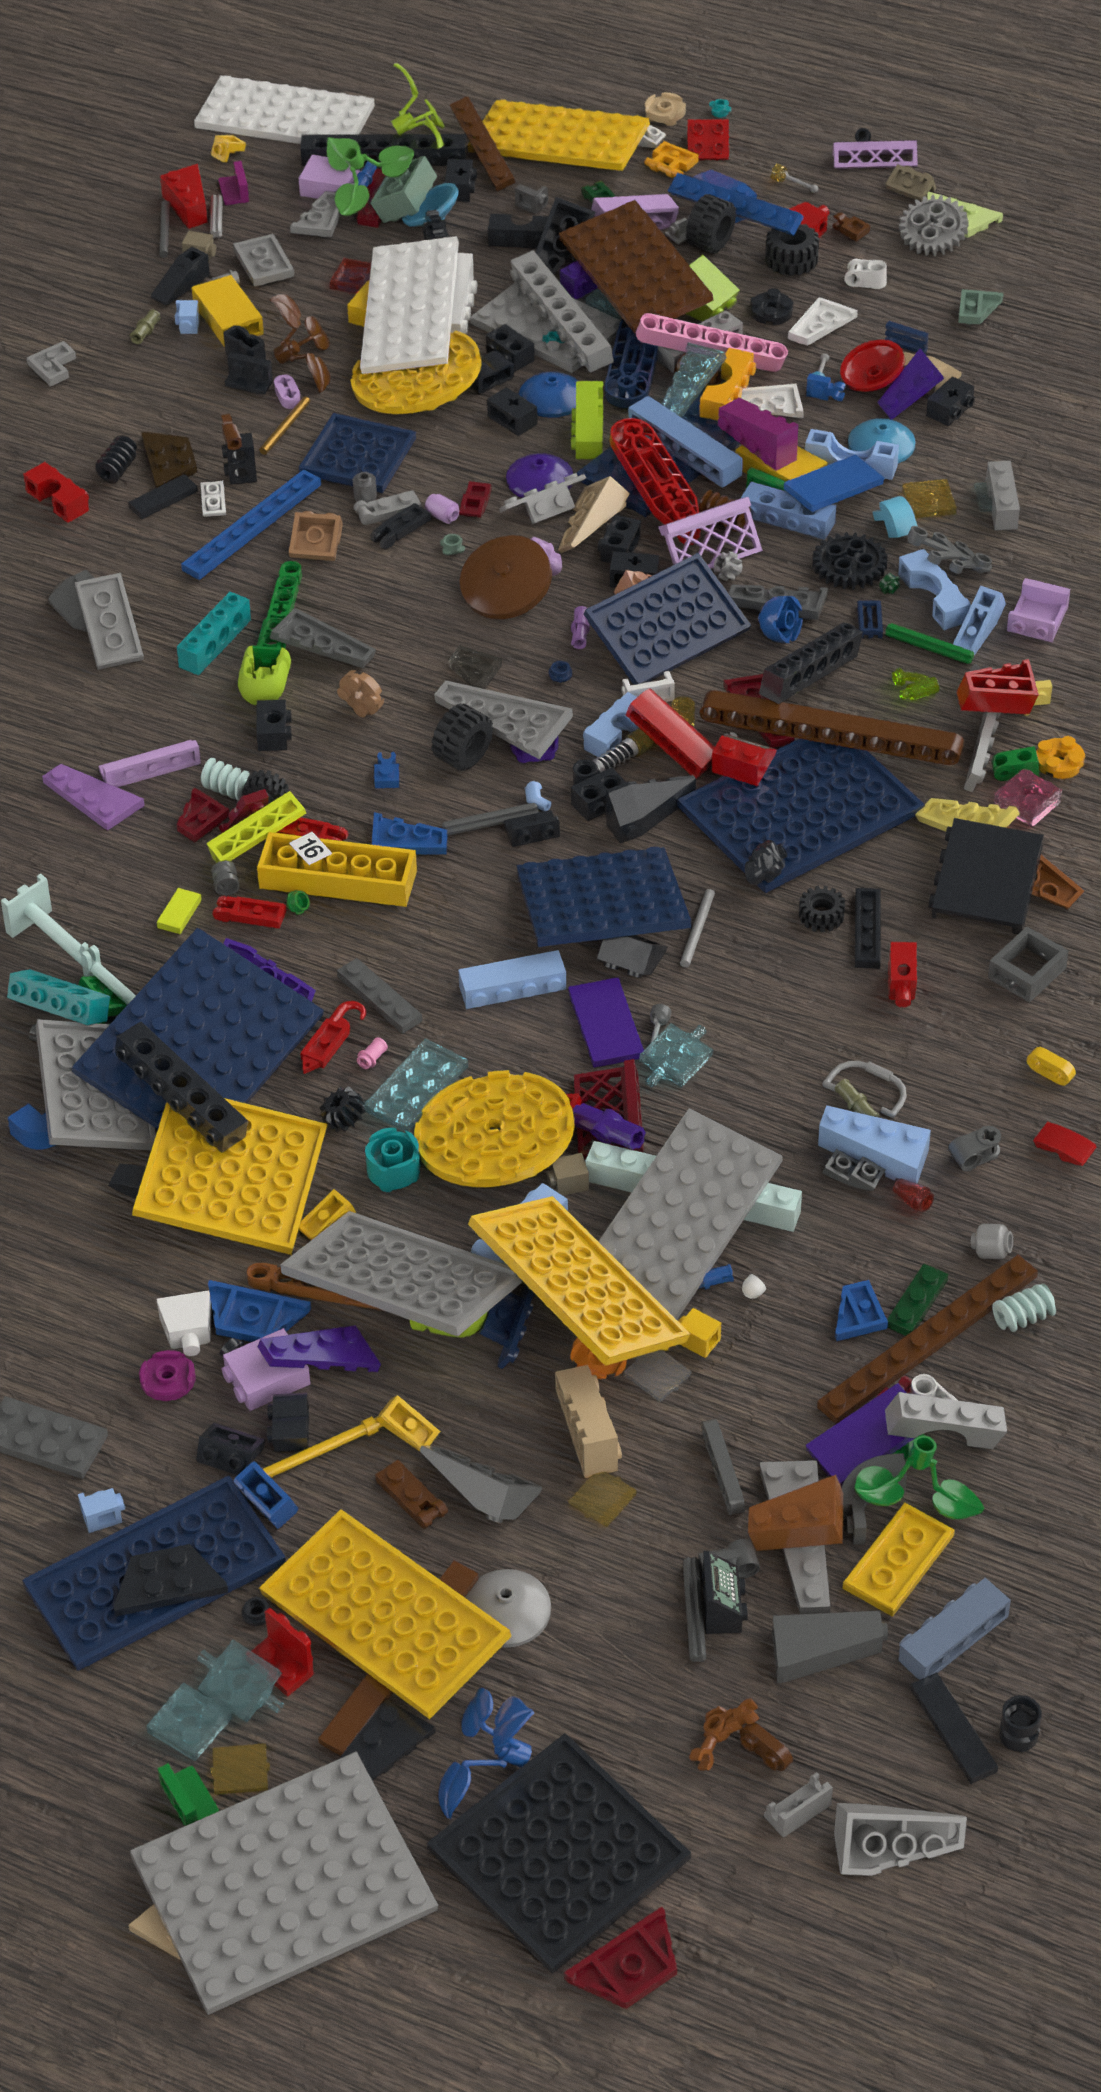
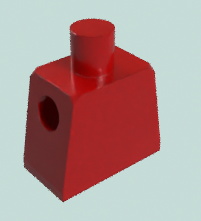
M803 202L790 208V210L799 212L804 216L800 224L813 228L818 233L819 238L826 232L827 220L830 214L827 206L821 205L817 208L808 202Z
M917 942L890 943L888 962L889 999L895 1000L896 1006L904 1008L911 1005V1000L915 999Z

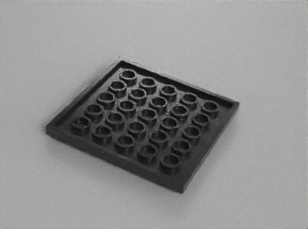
M566 1733L561 1735L427 1842V1849L552 1974L691 1859V1852Z

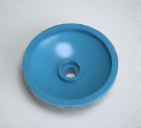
M445 183L431 188L426 195V199L419 207V211L413 216H403V222L407 226L422 227L424 226L423 223L426 222L425 212L436 209L441 220L445 219V216L451 211L457 200L458 188L453 183Z
M890 419L865 421L857 425L848 437V448L852 451L868 450L874 446L876 441L899 445L898 463L908 459L915 449V437L911 430L903 424Z

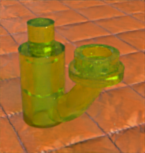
M897 668L892 672V680L895 685L903 686L906 684V681L914 682L908 684L906 689L899 691V696L902 700L909 698L913 701L939 692V683L935 677L929 678L920 673L903 672L901 668Z

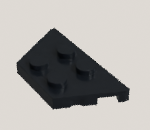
M190 1544L135 1555L130 1559L114 1605L115 1616L228 1593L227 1583Z

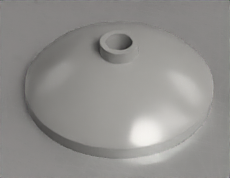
M502 1569L489 1572L479 1577V1580L465 1597L510 1630L512 1637L502 1647H516L532 1641L545 1629L551 1615V1601L546 1588L538 1579L519 1570Z

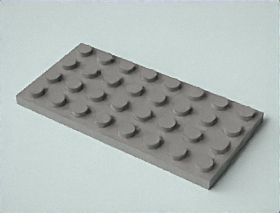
M689 1108L599 1240V1243L678 1320L703 1282L706 1273L711 1270L782 1163V1155Z
M348 1211L280 1264L281 1272L284 1275L457 1337L523 1282L506 1264Z

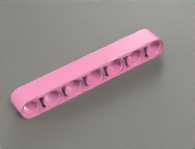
M644 314L636 331V337L641 342L718 360L723 359L728 348L754 353L756 368L771 372H777L782 368L788 354L787 348L781 343L655 314Z

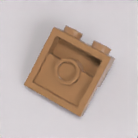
M295 512L289 556L292 558L335 561L343 526L341 516L333 513Z

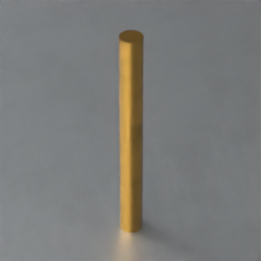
M304 396L260 447L259 451L261 454L266 455L309 405L310 399Z

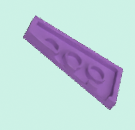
M63 764L58 765L42 776L45 785L107 831L145 806L143 798Z

